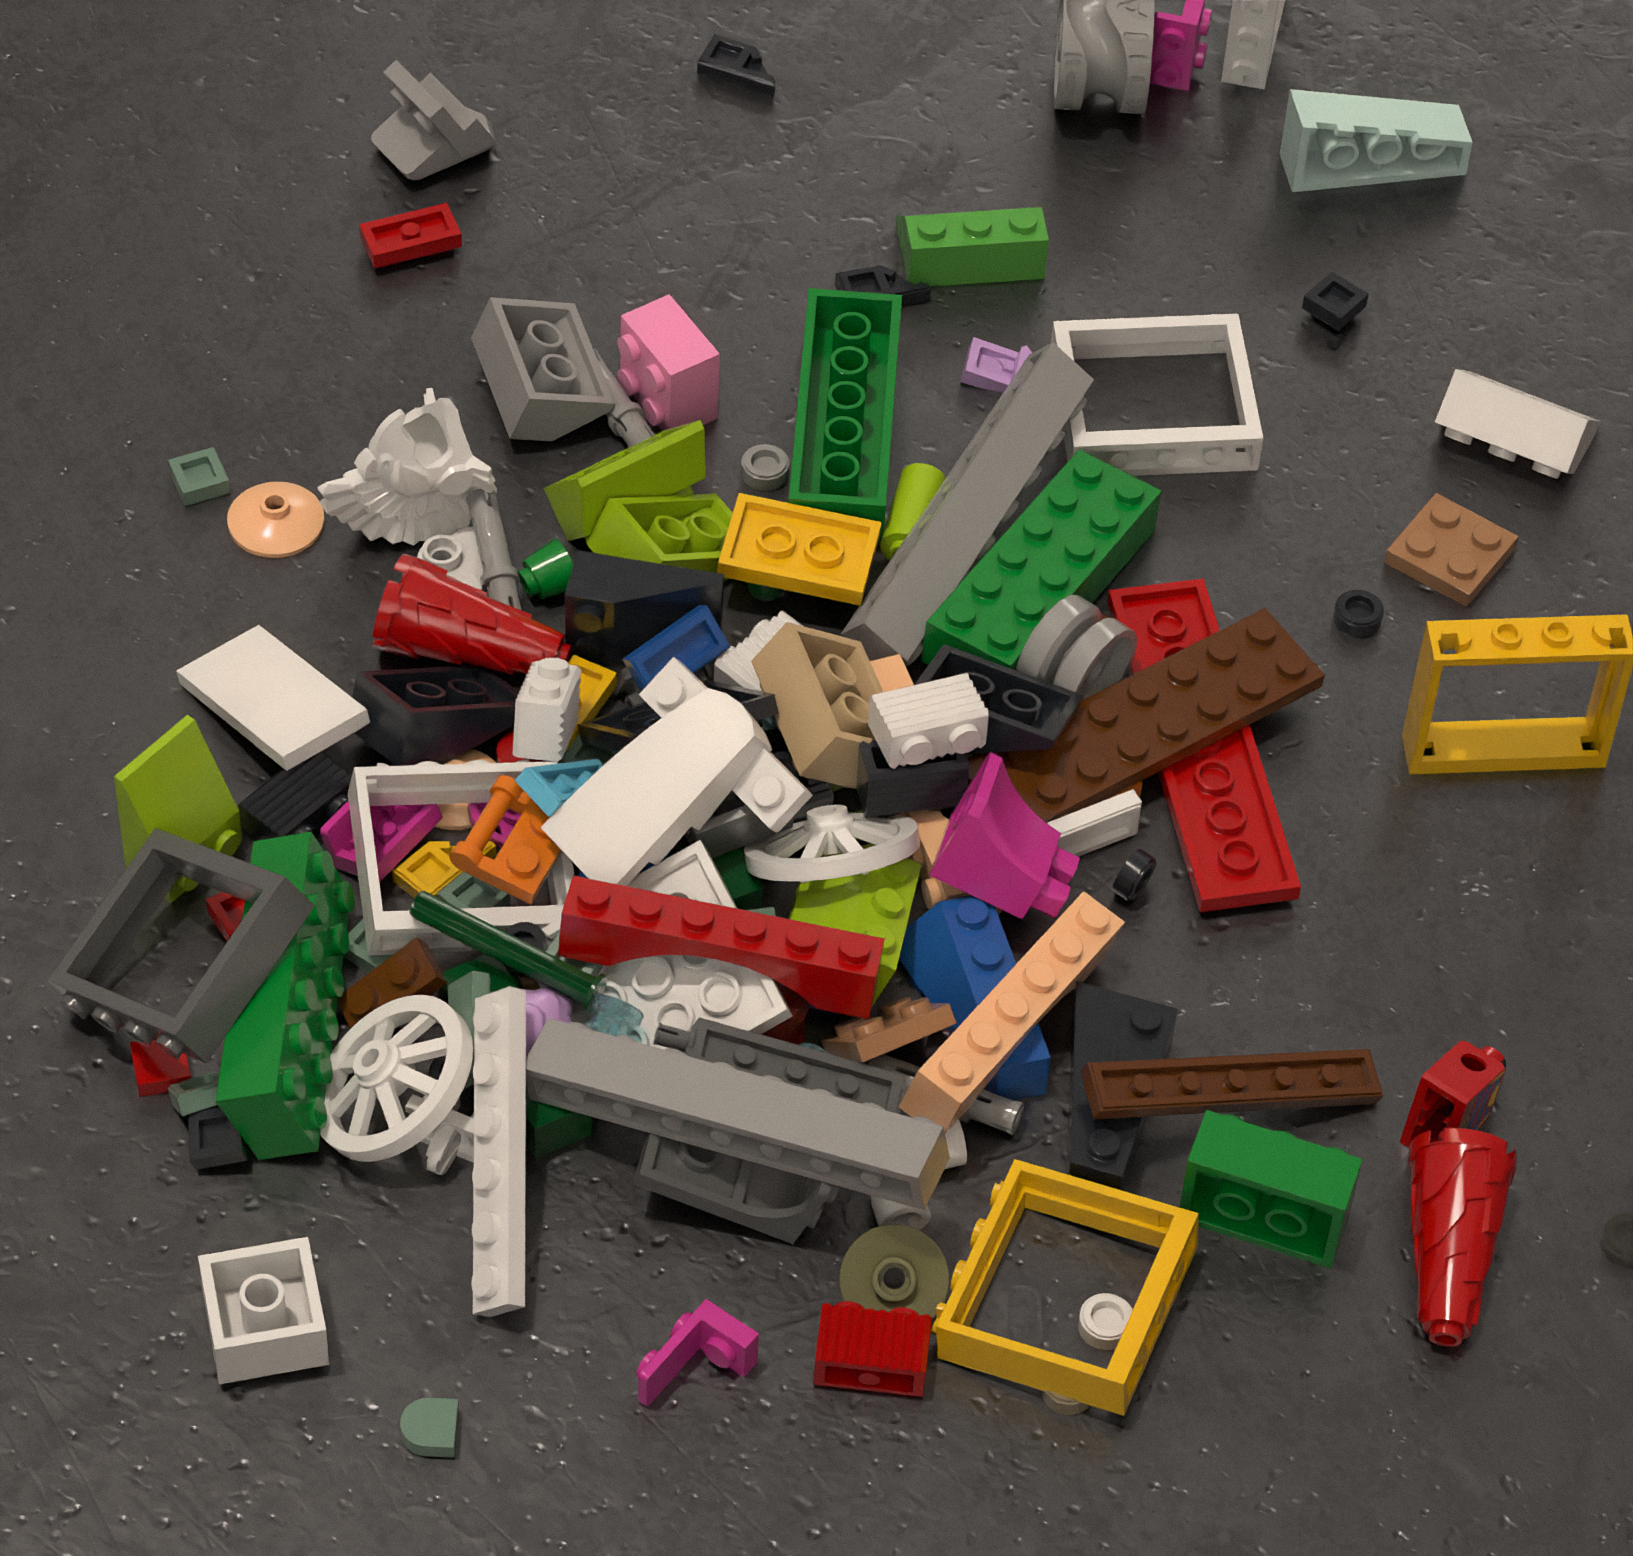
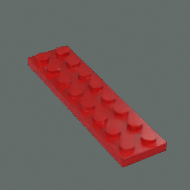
M1204 578L1113 589L1108 592L1107 604L1111 617L1134 630L1138 638L1136 653L1128 671L1129 676L1220 631ZM1250 724L1158 772L1199 912L1299 899L1301 885Z

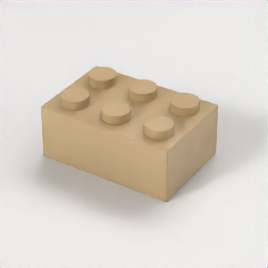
M786 622L751 660L760 681V688L763 692L775 694L779 714L774 715L776 726L782 733L792 757V764L799 773V776L856 789L859 745L862 741L870 743L872 740L876 741L868 726L870 695L882 693L883 690L861 641Z

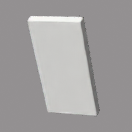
M260 625L176 670L180 685L286 771L370 723L367 709Z

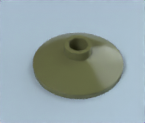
M888 1224L870 1229L859 1236L849 1247L840 1269V1290L844 1301L859 1303L865 1309L872 1307L876 1311L884 1309L889 1312L894 1308L904 1307L917 1311L920 1316L928 1314L933 1319L936 1316L937 1305L940 1302L944 1303L949 1286V1272L943 1253L929 1236L907 1225ZM899 1268L903 1271L905 1281L901 1287L890 1288L885 1284L883 1277L888 1269Z

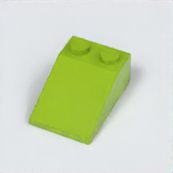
M716 493L609 498L586 544L597 554L717 573L718 561L733 512Z
M189 715L181 719L114 776L126 869L155 828L229 856L236 852L242 842L239 809L195 719ZM179 876L164 899L171 904L183 892L194 889L199 883Z

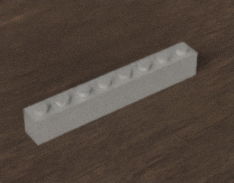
M1054 342L1028 355L863 600L861 606H859L842 631L841 635L843 637L861 641L870 661L900 654L905 666H908L917 659L923 651V642L921 640L925 634L926 621L971 572L969 568L974 560L982 557L994 544L996 537L992 533L998 524L1005 522L1015 512L1019 505L1015 498L1021 489L1027 488L1042 471L1039 462L1045 454L1052 452L1064 438L1065 433L1061 429L1066 421L1073 419L1086 405L1088 399L1084 394L1094 379Z
M548 1018L526 1057V1087L531 1100L925 1210L950 1159L944 1126L937 1125L928 1118L921 1116L908 1117L893 1113L874 1103L866 1102L860 1104L836 1097L823 1089L809 1090L788 1084L775 1076L765 1075L762 1077L737 1070L724 1062L711 1063L687 1056L677 1049L668 1048L663 1050L639 1043L629 1036H612L591 1030L589 1027L578 1022L565 1023Z

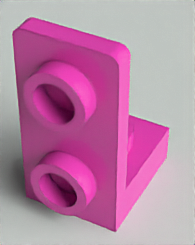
M705 1299L692 1314L686 1312L677 1320L670 1333V1339L659 1351L651 1350L639 1364L636 1371V1377L638 1378V1401L648 1407L700 1348L717 1366L721 1368L729 1367L745 1377L758 1361L759 1333Z

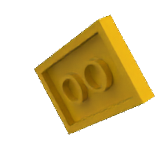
M739 493L718 561L717 573L724 574L725 578L861 606L880 537L882 522Z

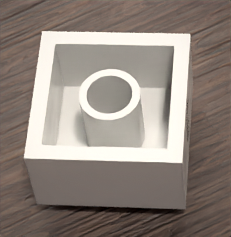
M308 1237L198 1256L202 1293L219 1384L329 1365L326 1326Z

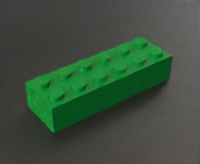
M808 288L788 503L882 522L878 544H881L885 526L902 295Z
M1079 449L926 621L921 661L929 665L943 644L1016 670L1021 652L1031 633L1054 605L1069 595H1079L1088 602L1093 603L1152 535L1156 527L1162 491Z
M312 832L253 841L250 864L286 877L315 905L224 1039L215 1102L258 1160L318 1151L320 1132L327 1123V1111L324 1102L327 1084L331 1083L333 1077L330 1056L332 1040H336L338 1036L336 1009L338 997H341L344 991L341 971L343 955L347 954L349 950L347 924L349 912H352L355 906V898L350 883L342 879L334 867L331 854L323 850ZM245 901L242 920L252 907V903Z

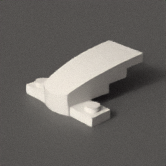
M673 657L639 694L661 719L603 765L544 823L541 829L589 879L627 886L648 862L658 866L690 827L700 830L731 790L769 829L776 833L787 824L813 795L771 753L772 748L765 732L740 702L727 693L707 688L681 661Z

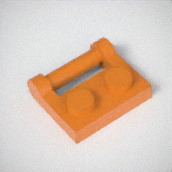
M500 775L490 788V795L492 797L465 841H460L456 844L449 858L452 864L461 871L532 905L563 851L541 829L550 817L515 782L514 778ZM509 808L521 814L493 860L485 856L482 851Z

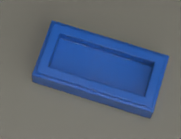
M698 605L622 660L642 692L673 657L681 661L694 674L729 649L730 645L708 606Z

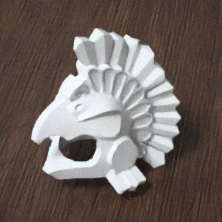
M426 388L424 406L414 408L406 415L402 409H398L380 424L375 435L370 440L369 447L365 448L357 456L354 462L357 467L356 469L343 474V478L328 481L317 487L324 497L319 503L325 512L331 517L337 516L341 523H348L353 531L361 530L370 541L383 537L392 544L404 541L414 546L419 541H426L435 535L451 536L456 530L469 526L471 514L466 501L469 493L482 489L485 491L487 500V492L491 493L493 490L497 492V488L494 485L496 480L492 475L491 467L472 455L461 426L458 409L448 398H439L436 401L433 388Z

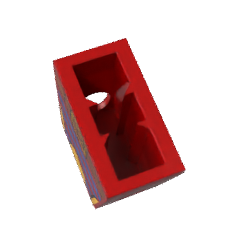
M1459 1041L1421 1076L1399 1142L1409 1148L1411 1141L1417 1135L1431 1130L1430 1143L1443 1141L1444 1128L1478 1130L1491 1113L1506 1071L1504 1056L1493 1047L1485 1046L1479 1049L1467 1041ZM1455 1105L1454 1110L1444 1119L1443 1110L1448 1106Z

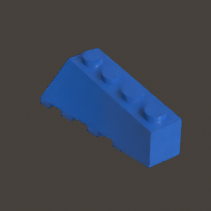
M972 895L941 901L906 927L899 960L909 973V981L919 995L924 994L925 997L929 998L930 1003L950 1004L956 1024L949 1027H955V1029L962 1024L1016 965L995 906ZM1038 1024L1018 1045L984 1089L986 1091L1011 1100L1046 1094L1051 1057Z

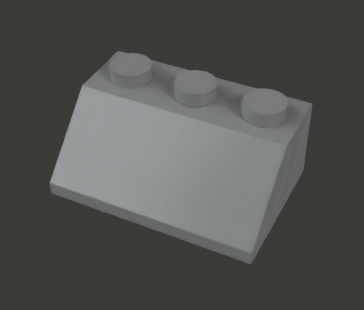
M489 298L471 339L510 439L554 441L612 411L615 402L575 303Z

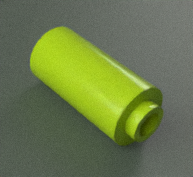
M914 463L906 466L901 471L880 544L881 552L888 560L892 559L946 479L945 475L932 465Z

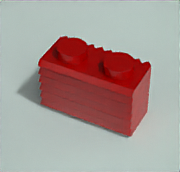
M851 1301L839 1302L834 1306L829 1303L823 1304L815 1356L813 1385L923 1397L932 1317L928 1314L920 1316L917 1311L904 1307L894 1308L887 1312L884 1309L876 1311L872 1307L865 1309L861 1304Z

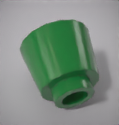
M554 538L522 561L523 569L518 571L520 583L530 598L537 595L540 599L544 600L566 592L574 564L558 539Z

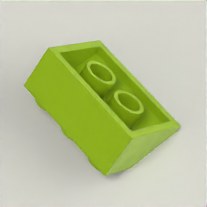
M701 420L664 430L543 488L567 541L584 537L587 542L609 498L693 494L694 491L691 485L706 478L705 431Z
M875 844L861 845L863 849L875 846ZM837 853V854H831V855H822L821 857L840 855V854H843V853ZM905 858L894 864L869 871L867 875L860 873L839 878L808 881L805 884L799 881L789 916L791 920L885 938L873 1004L897 968L922 865L910 858Z

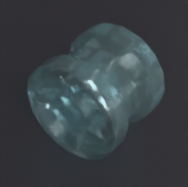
M596 994L591 1005L594 1011L593 1016L584 1025L591 1030L612 1036L625 1035L630 1037L632 1030L641 1025L644 1014L638 1008L618 998Z

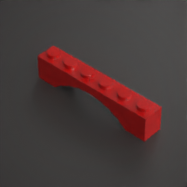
M573 875L561 913L558 956L605 966L657 955H688L717 959L749 968L773 978L801 995L817 1009L869 1019L879 978L885 938Z

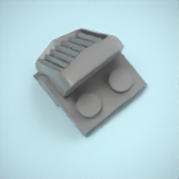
M397 60L383 72L395 86L389 93L401 107L372 133L371 141L406 178L420 180L488 151L497 144L492 124L486 116L465 107L431 73L419 83Z

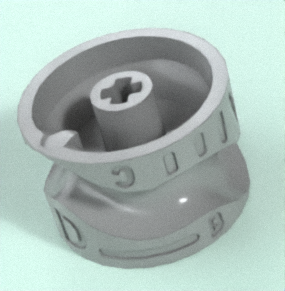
M1059 0L1054 65V109L1080 110L1083 101L1088 96L1102 93L1110 96L1115 101L1118 113L1145 114L1152 61L1154 0Z

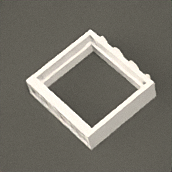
M1285 0L1232 1L1221 82L1265 89Z
M1238 314L1053 321L1051 343L1054 342L1073 361L1074 359L1226 353L1240 424L1232 426L1086 432L1083 411L1081 410L1073 419L1067 420L1062 428V431L1065 433L1064 443L1067 461L1080 449L1131 476L1258 470L1263 434ZM1236 448H1244V449H1245V452H1235V451H1236Z
M523 759L516 763H489L485 760H474L466 764L440 765L436 762L426 761L410 766H388L384 763H377V766L354 767L348 790V801L368 955H394L416 937L427 943L432 953L477 951L414 919L410 915L409 910L383 911L370 806L487 803L492 797L490 795V788L498 776L506 775L516 779L526 767L557 764V762H529V759ZM562 852L547 878L551 905L462 908L461 910L503 931L519 922H530L542 929L561 918L563 906L574 875L572 860Z

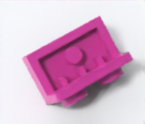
M1186 0L1182 16L1163 12L1155 13L1149 84L1189 91L1194 69H1203L1207 54L1208 43L1200 40L1201 35H1208L1213 10L1205 8L1206 0Z
M347 801L321 827L320 834L327 851L332 856L334 867L358 876L349 801ZM438 804L370 806L379 883L443 818Z

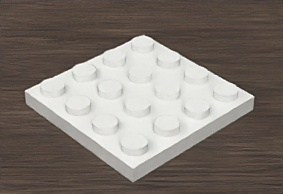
M701 840L663 860L658 866L654 865L638 874L627 885L628 887L737 908L707 848ZM561 918L542 928L549 936L551 942L560 930ZM657 955L631 959L612 966L604 965L598 976L603 973L608 976V981L598 1004L588 1014L582 1010L583 1004L573 999V1012L571 1015L573 1022L584 1024L591 1030L612 1036H629L639 1043L663 1050L668 1048L653 1045L659 1022L690 1031L692 1025L700 1017L762 1034L793 1017L773 978L736 964L688 955ZM537 981L538 984H539V986H540V988L549 987V986H547V985H545V984H543V983Z

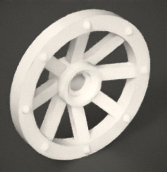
M826 805L809 810L806 813L807 820L793 823L792 828L746 845L744 854L747 871L753 876L774 881H800L805 884L808 881L839 878L860 873L867 875L869 871L894 864L909 857L919 848L920 837L917 822L907 816L896 814L891 817H865L864 813L848 814L847 807L844 805ZM857 838L875 844V846L863 849L858 843ZM806 845L801 858H788ZM843 853V854H840V855L821 857L822 855H831V854Z
M412 995L398 998L367 1014L344 1035L331 1053L330 1060L333 1077L331 1083L327 1084L324 1102L327 1111V1123L325 1128L321 1129L320 1135L343 1156L363 1162L379 1161L393 1157L408 1150L427 1137L444 1120L457 1102L471 1070L473 1040L465 1020L446 1002L428 995ZM408 1023L403 1029H401L396 1035L392 1037L395 1028ZM435 1023L442 1025L446 1036L412 1044ZM446 1055L443 1070L438 1080L415 1071L414 1063ZM351 1073H355L354 1076L344 1086L348 1075ZM408 1087L427 1095L428 1097L409 1117L405 1118L398 1096L405 1092ZM357 1098L349 1132L346 1133L340 1117ZM378 1099L389 1129L377 1134L367 1135L375 1101Z

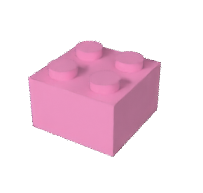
M670 294L621 315V337L617 340L620 351V370L617 372L618 381L626 395H633L642 406L649 423L653 426L657 425L664 431L701 420L702 424L705 425L718 419L720 353Z

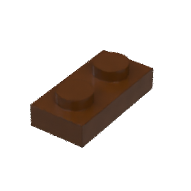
M416 937L343 992L342 996L338 997L337 1002L351 1029L362 1018L378 1007L406 996H431L446 985L447 981L428 944Z

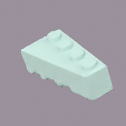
M1290 89L1280 158L1292 192L1466 175L1473 142L1459 105Z

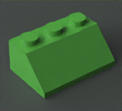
M1042 207L896 216V226L906 277L910 283L918 284L922 282L929 285V287L1045 279L1049 238Z

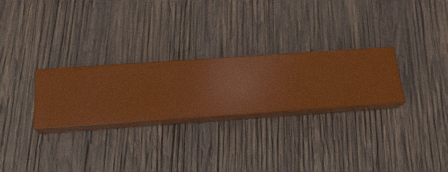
M1370 1049L1089 1062L1081 1070L1093 1119L1202 1114L1206 1110L1220 1113L1376 1104L1384 1096Z

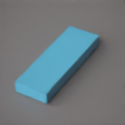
M598 759L526 767L515 779V782L548 817H551L603 764Z

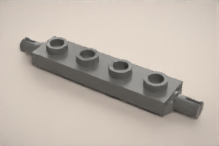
M700 1017L692 1025L690 1031L658 1023L653 1045L677 1049L689 1057L711 1063L724 1062L737 1070L758 1076H775L788 1084L809 1090L823 1089L836 1097L860 1104L866 1102L874 1103L886 1111L909 1116L898 1107L907 1092L904 1075Z

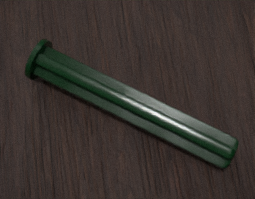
M420 891L411 904L409 913L414 919L582 1003V1010L588 1014L594 1010L604 993L608 981L607 975L601 973L596 978L426 891Z

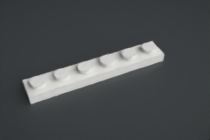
M510 986L475 998V1012L473 1016L474 1117L472 1126L474 1131V1168L472 1172L473 1276L471 1286L473 1290V1314L486 1317L496 1316L525 1307L526 990Z

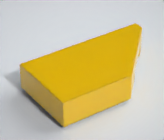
M429 841L392 870L393 882L413 898L420 891H426L437 897L438 892L463 873V871L452 864L449 858L455 846H450V841ZM488 841L482 853L493 859L496 857V845Z

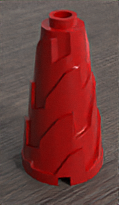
M402 554L395 564L393 570L403 572L400 583L392 580L387 582L374 624L372 637L377 639L372 643L373 648L417 660L421 656L458 665L464 662L511 675L514 672L528 674L532 662L545 658H559L568 662L572 645L564 643L565 634L531 619V614L488 597L486 592L447 575V570L420 558Z
M1444 1128L1443 1141L1430 1143L1431 1130L1417 1135L1410 1143L1408 1164L1411 1172V1220L1418 1281L1417 1320L1422 1322V1328L1429 1335L1431 1342L1441 1346H1457L1462 1343V1339L1472 1334V1326L1474 1327L1478 1324L1486 1274L1494 1258L1497 1234L1502 1226L1510 1186H1512L1517 1169V1153L1514 1148L1512 1152L1507 1154L1508 1142L1495 1135L1465 1128Z

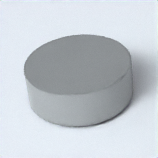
M769 444L753 446L742 456V479L748 486L756 490L771 491L778 489L788 479L789 458L782 449Z

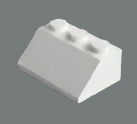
M1455 369L1435 420L1436 423L1447 427L1444 435L1468 445L1471 444L1473 437L1490 443L1489 453L1512 462L1515 461L1517 454L1534 460L1533 470L1556 479L1559 478L1561 471L1574 474L1601 423L1599 420L1479 374Z

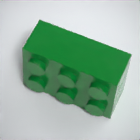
M1206 1110L1187 1161L1179 1208L1199 1213L1198 1227L1332 1269L1349 1220L1363 1159L1349 1155L1344 1150L1336 1147H1323L1298 1139L1285 1131H1272L1247 1123L1234 1115H1222Z

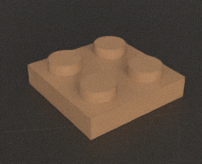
M1435 493L1387 549L1384 563L1468 607L1516 549L1519 536Z
M905 997L883 1005L881 1007L882 1016L868 1020L855 1017L834 1026L836 1035L821 1040V1043L827 1054L856 1062H865L956 1024V1021L948 1003H930L928 997L911 1001L910 997Z

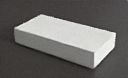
M1134 789L1047 822V824L1061 833L1057 846L1079 857L1137 834L1142 801Z

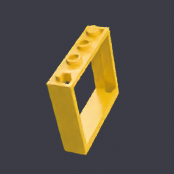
M1628 615L1427 621L1402 732L1409 774L1605 768L1633 669V636ZM1443 650H1455L1456 654H1443ZM1600 661L1586 717L1431 722L1443 667ZM1590 742L1591 748H1594V750H1583L1582 743ZM1425 748H1432L1433 755L1423 756Z
M1014 1159L1005 1180H1001L1000 1184H994L990 1198L991 1210L987 1219L979 1218L975 1224L970 1241V1248L972 1250L967 1261L959 1260L954 1269L950 1285L952 1293L947 1304L940 1302L936 1307V1320L930 1331L936 1335L937 1357L1042 1391L1049 1390L1075 1399L1078 1402L1124 1416L1198 1247L1199 1213ZM1025 1208L1160 1248L1107 1369L970 1327Z

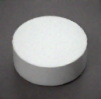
M1101 1293L1088 1298L1082 1305L1079 1315L1078 1329L1081 1337L1094 1348L1100 1350L1116 1349L1132 1313V1308L1126 1300L1110 1293Z

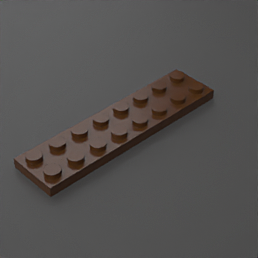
M1263 608L1082 700L1080 707L1052 749L998 752L994 754L1002 757L1008 776L1022 799L1047 823L1099 803L1321 688L1325 674L1268 610ZM989 753L976 754L968 758L970 769H968L967 788Z

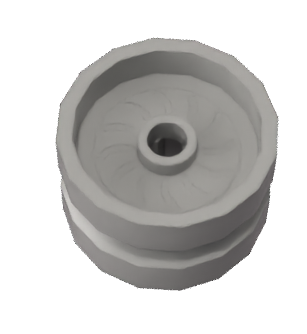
M1069 595L1054 605L1035 627L1021 652L1016 671L1084 695V700L1125 678L1136 653L1138 638L1134 630L1115 618H1104L1102 620L1099 608L1081 596Z

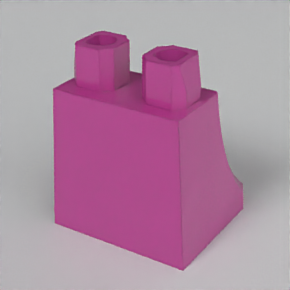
M990 752L949 817L929 876L1018 918L1023 919L1029 908L1032 907L1055 919L1069 896L1071 887L1068 886V883L1077 869L1080 858L1057 846L1061 833L1047 824L1026 804L1010 780L1002 757Z

